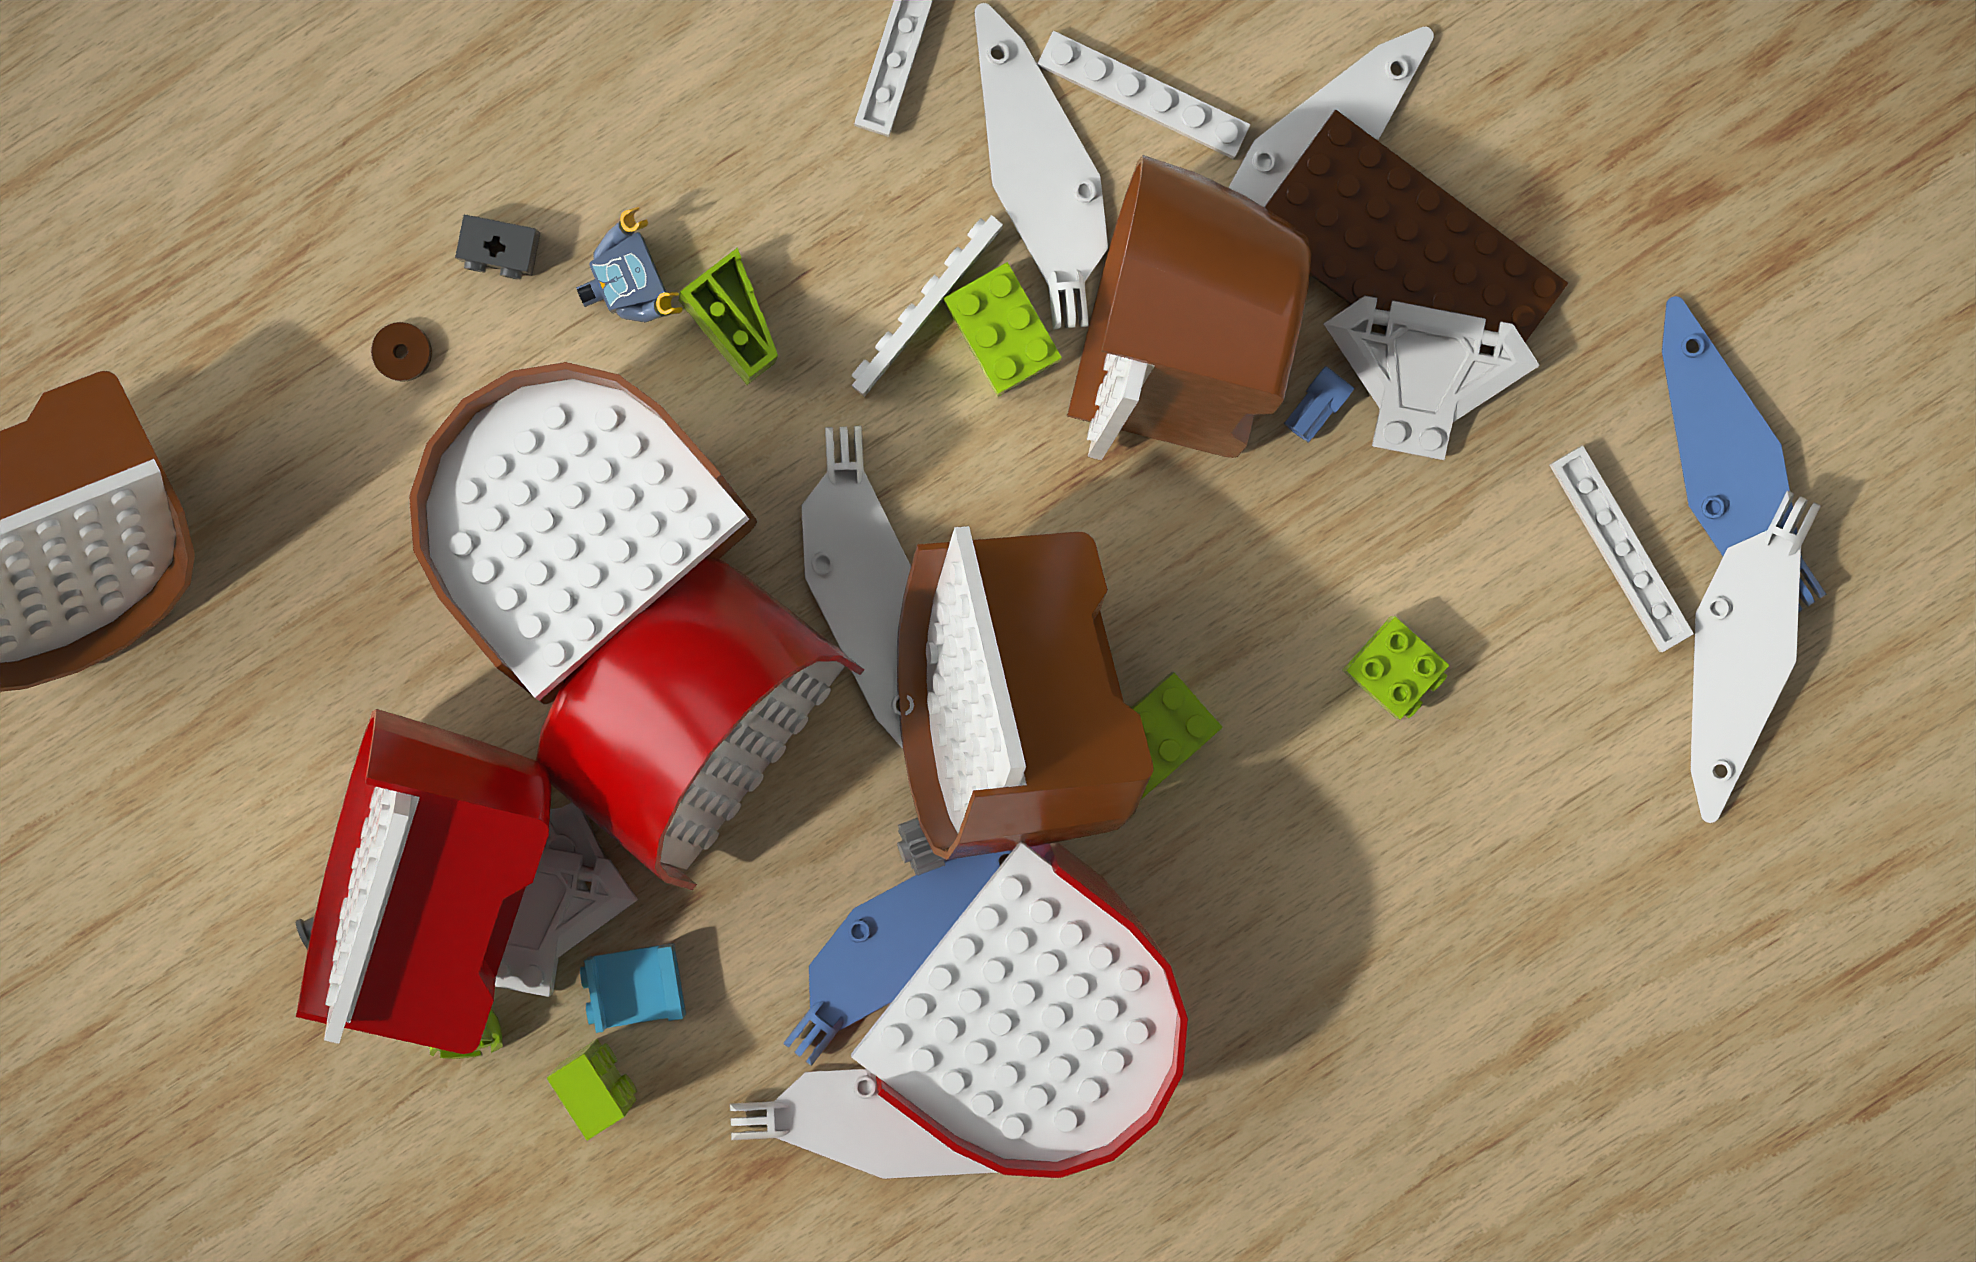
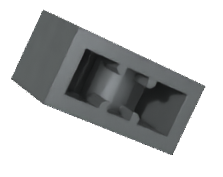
M464 214L455 258L465 262L464 269L485 273L486 267L500 269V276L521 280L522 274L533 275L541 233L536 228ZM498 240H500V243L506 249L505 252H498L497 257H495V254L489 248L490 245L497 246Z

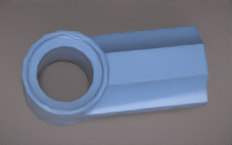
M1325 366L1307 388L1306 396L1284 424L1306 442H1310L1332 412L1335 414L1353 392L1354 387Z

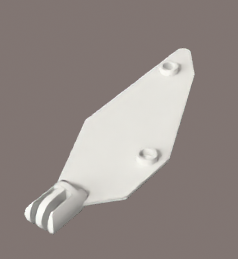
M981 3L975 8V23L992 186L1048 284L1053 329L1061 328L1059 295L1062 297L1066 328H1075V293L1079 324L1081 327L1089 326L1084 282L1108 249L1101 176L1024 40L989 4ZM991 51H1001L1003 58L1000 60L994 59Z
M1421 27L1378 45L1253 141L1228 188L1245 195L1264 207L1334 110H1338L1376 140H1379L1434 38L1433 31L1429 27ZM1391 64H1397L1401 68L1399 76L1391 72Z
M847 426L840 427L841 463L834 462L833 427H825L827 473L801 505L805 579L841 651L865 669L861 675L854 671L852 672L875 718L903 749L899 719L901 714L896 708V701L899 699L897 692V637L903 595L911 565L864 472L862 426H854L855 462H849ZM908 695L907 699L910 702V708L906 711L905 715L911 713L914 707L913 700Z
M1788 490L1767 531L1727 548L1695 614L1691 774L1701 817L1708 823H1713L1719 819L1797 662L1801 546L1821 506L1816 503L1812 504L1796 535L1793 532L1808 501L1800 496L1784 527L1781 528L1779 526L1794 496V493ZM1718 764L1726 766L1728 770L1726 777H1719L1716 774L1715 768Z
M867 1069L805 1072L775 1101L730 1103V1111L767 1109V1116L730 1118L731 1126L767 1124V1131L731 1133V1140L777 1138L883 1179L998 1173L954 1152L880 1097L877 1093L876 1076Z

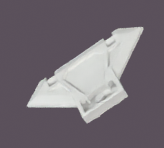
M1363 296L1323 323L1380 408L1372 446L1444 460L1454 421L1540 366L1515 326L1506 322H1500L1498 332L1484 330L1485 318L1392 301L1389 312L1375 309L1377 298ZM1372 323L1386 326L1385 334L1371 332ZM1481 344L1493 346V355L1479 353Z
M544 848L534 881L525 888L496 976L495 987L547 997L553 995L558 958L638 900L610 859L597 857L595 868L583 866L584 854ZM579 880L592 882L591 890L578 889Z

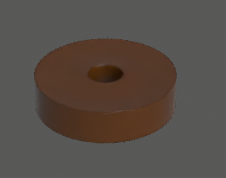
M396 322L385 326L376 334L371 347V356L375 367L381 374L392 380L405 382L418 378L427 370L432 358V347L428 337L421 329L409 323ZM404 345L407 347L408 353L406 357L399 359L396 356V349Z

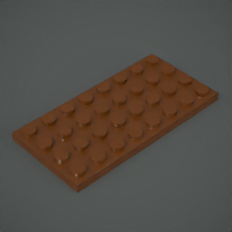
M1338 110L1332 112L1264 206V208L1292 224L1297 230L1307 236L1312 254L1310 275L1350 305L1363 296L1377 298L1375 309L1390 312L1392 301L1485 318L1484 330L1498 332L1500 322L1511 323L1526 343L1568 285L1567 281ZM1378 325L1383 330H1386V326ZM1481 344L1479 353L1493 355L1494 347Z

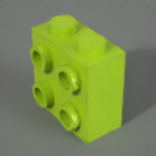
M1390 616L1342 671L1395 719L1401 720L1404 716L1409 719L1418 711L1423 704L1420 698L1428 689L1435 691L1448 676L1444 671L1449 667V664L1396 616Z

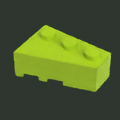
M737 247L682 289L678 301L744 383L748 385L776 363L778 353L763 313L758 306L752 284L748 279Z

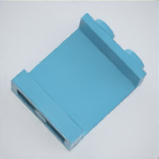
M675 943L590 956L584 960L585 966L580 967L583 989L589 988L591 1002L586 1003L587 1020L589 1025L595 1024L596 1033L603 1032L606 1028L665 1018H668V1021L683 1019L686 1015Z

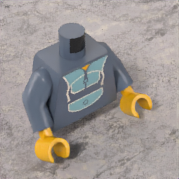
M635 207L621 214L620 221L606 233L593 252L594 260L589 265L595 279L576 287L584 307L604 299L612 314L617 313L622 319L647 323L666 314H680L682 307L672 308L671 300L674 296H678L679 293L666 292L643 236L640 232L634 233V231L643 229L648 225L647 219L638 223L635 222L634 214L636 211H639V207Z

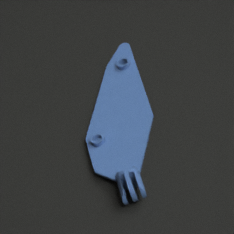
M1673 296L1666 302L1662 356L1688 506L1721 555L1724 556L1727 548L1767 531L1786 491H1790L1781 443L1682 298ZM1694 340L1697 342L1698 351L1696 353L1687 351V341ZM1792 501L1779 526L1781 528L1784 527L1793 509ZM1797 527L1795 528V530H1794V532H1793V533L1796 534V535H1797ZM1801 555V574L1819 598L1827 595ZM1800 578L1799 597L1805 605L1810 606L1815 602L1814 598ZM1799 604V612H1800V611H1802V607H1801V605Z
M1013 850L944 860L945 866L921 875H915L855 907L809 965L810 1009L783 1044L789 1048L811 1020L816 1025L794 1053L800 1057L821 1030L825 1031L827 1035L806 1060L812 1066L838 1031L893 1002L1000 867L999 858L1003 854H1010Z

